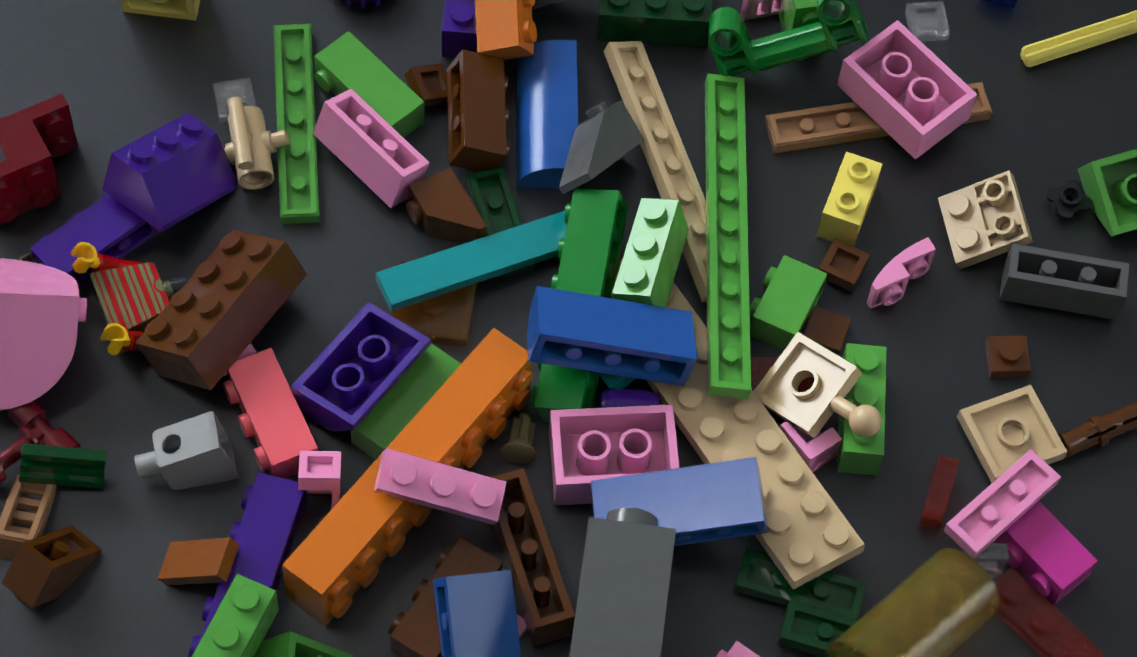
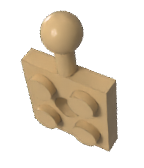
M799 332L796 333L754 390V393L766 409L813 438L817 436L834 412L849 420L851 430L860 437L867 438L875 435L882 425L881 414L875 407L871 405H860L857 407L844 399L860 378L862 372L855 365ZM814 377V383L809 390L798 392V386L802 380Z

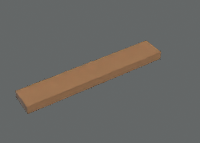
M983 82L967 84L977 93V97L970 118L963 124L990 120L993 112ZM855 102L766 115L764 122L773 154L890 136Z

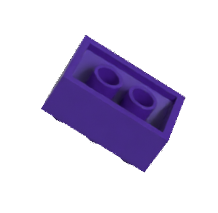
M186 113L112 152L102 190L154 228L163 232L236 190L238 183L218 134L200 119L192 116L190 113Z
M368 302L291 386L302 414L330 432L355 430L432 344L431 339Z

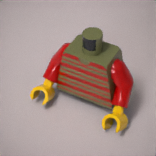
M87 242L78 243L71 251L73 257H79L72 265L75 272L79 274L85 273L89 268L93 272L90 273L94 294L107 325L100 336V340L111 341L107 348L108 353L115 356L126 351H140L135 342L144 333L147 325L156 319L169 304L172 296L187 283L185 276L182 275L162 282L154 263H142L97 253L93 245Z

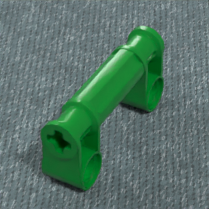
M817 0L819 22L752 40L740 12L731 7H721L716 9L710 16L708 44L720 75L734 76L748 71H752L755 74L803 59L835 52L842 45L860 41L862 44L869 42V33L864 15L859 10L856 0H837V2Z

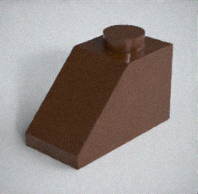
M451 167L409 185V202L406 203L408 214L415 224L420 223L427 235L459 244H465L487 236V225Z
M70 525L22 543L2 584L11 590L20 602L29 605L31 608L57 599L99 556L102 549L74 526Z

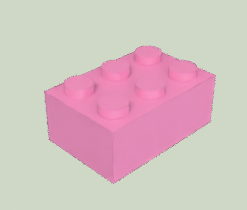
M898 20L843 60L837 83L857 105L915 160L970 118L977 97V93Z
M673 404L550 410L549 442L554 505L593 504L592 480L679 468Z

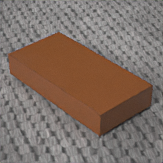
M230 537L170 542L157 579L167 586L227 582L239 543Z

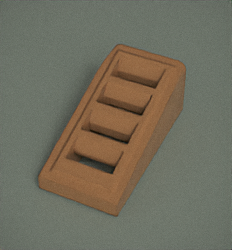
M16 475L0 517V558L13 560L22 543L44 535L57 485L19 482L20 475ZM23 493L28 495L41 496L42 500L21 497V495ZM17 509L28 510V511H34V512H37V513H36V514H35V513H29V512L19 511V510H17ZM13 524H16V525H21V526H27V527H31V529L22 528V527H17V526H12V525H13Z

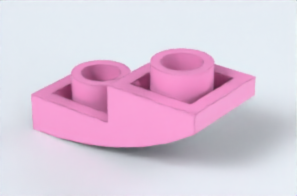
M929 237L903 250L881 270L872 283L866 302L870 309L881 304L889 306L896 303L903 297L909 278H919L930 269L936 248Z

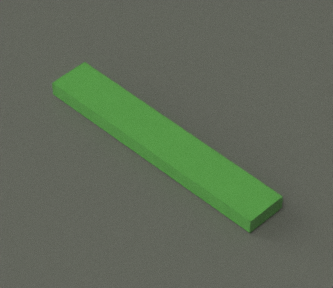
M311 24L273 25L277 132L286 130L290 140V144L278 147L281 224L320 223L316 136L313 134L316 122Z

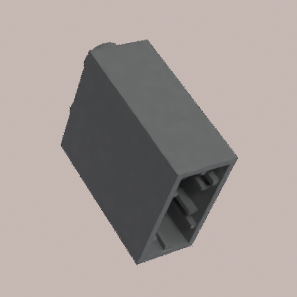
M637 508L613 509L607 513L606 519L589 517L569 657H661L676 534L675 528L658 526V519L655 515Z

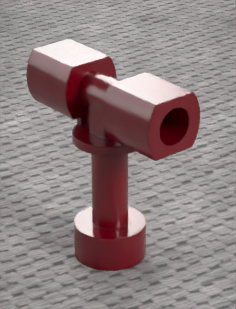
M35 400L22 406L8 409V417L19 427L17 432L20 439L0 453V484L7 479L4 470L21 458L22 443L81 448L80 444L62 426L54 429L46 421L45 410Z

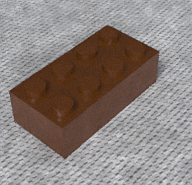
M232 229L229 234L221 239L219 246L206 261L197 267L194 275L181 290L172 296L169 304L157 318L147 325L144 333L135 344L159 376L212 390L307 276V273L286 241Z

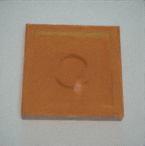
M478 283L391 312V315L430 338L431 342L467 346Z

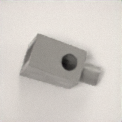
M214 411L155 430L152 434L155 451L135 455L134 458L140 479L162 474L173 490L239 479L233 443Z

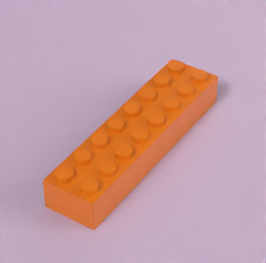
M493 328L387 448L459 469L464 467L471 468L481 456L482 446L489 438L496 439L505 429L509 415L515 409L517 411L522 410L531 398L532 391L530 388L534 373L532 372V362L528 361V351ZM382 453L282 565L287 599L325 627L334 617L339 619L347 612L353 601L351 597L361 586L366 588L373 582L379 572L378 566L387 556L394 557L399 552L406 540L404 536L413 526L420 527L432 510V508L373 492Z

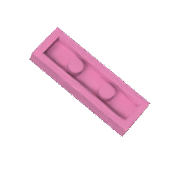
M386 448L382 452L373 492L494 525L499 519L506 481Z
M1030 449L946 524L943 531L967 554L975 559L1054 488L1061 476Z

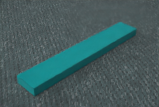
M565 211L376 272L375 280L391 312L557 257L559 241L561 238H565L566 234Z

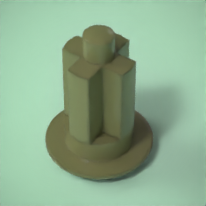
M521 413L519 419L515 417L512 419L509 442L501 448V455L509 462L515 464H528L537 457V451L532 447L535 423L530 422L531 418L526 413Z

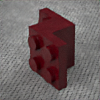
M62 93L0 119V223L2 224L11 222L18 215L34 208L46 207L55 199L62 197L52 158L62 157L69 153L70 150L78 147L69 105Z

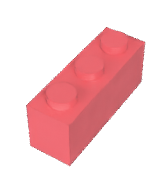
M268 348L235 361L227 370L228 380L223 382V387L230 404L238 403L243 413L238 415V420L245 437L253 436L258 446L253 449V453L261 472L268 470L271 476L286 479L299 473L300 450L318 451V447L272 348Z

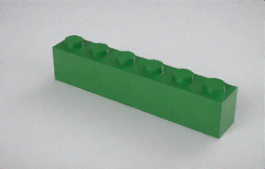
M573 190L572 201L567 203L565 207L564 218L567 226L565 238H561L558 245L559 272L554 274L551 288L613 299L612 291L616 281L628 206L619 190ZM538 363L540 376L538 384L533 385L531 403L544 422H550V410L594 408L599 372Z

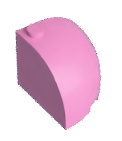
M0 258V410L22 406L42 396L59 381L72 360L77 341L78 322H86L87 298H80L77 281L66 272L34 262Z

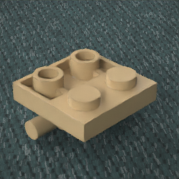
M1010 170L938 197L955 263L960 269L1006 253L1010 250L1012 243L1026 246L1033 242L1016 181Z

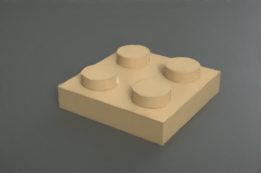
M1031 385L961 409L957 415V419L991 483L1030 449L1048 465L1064 459L1067 454L1064 444Z

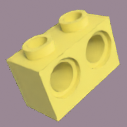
M846 151L823 210L817 237L831 242L834 239H838L854 247L874 195L882 163Z

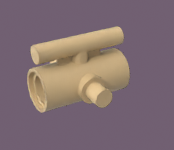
M232 97L227 101L229 109L227 118L231 142L225 144L224 151L231 165L236 166L239 186L247 190L263 189L272 184L275 179L271 153L277 152L278 147L290 144L288 133L286 130L271 133L270 130L266 131L263 111L255 106H243L241 97Z

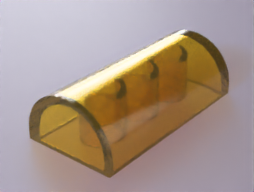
M943 548L832 642L825 652L830 657H948L995 614L999 604L996 587L985 569L971 556L957 549Z

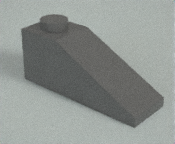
M622 100L609 107L603 101L585 112L588 119L575 128L559 185L562 194L592 180L645 140Z

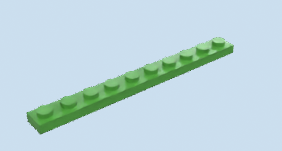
M708 73L705 80L708 395L748 399L751 393L745 78Z

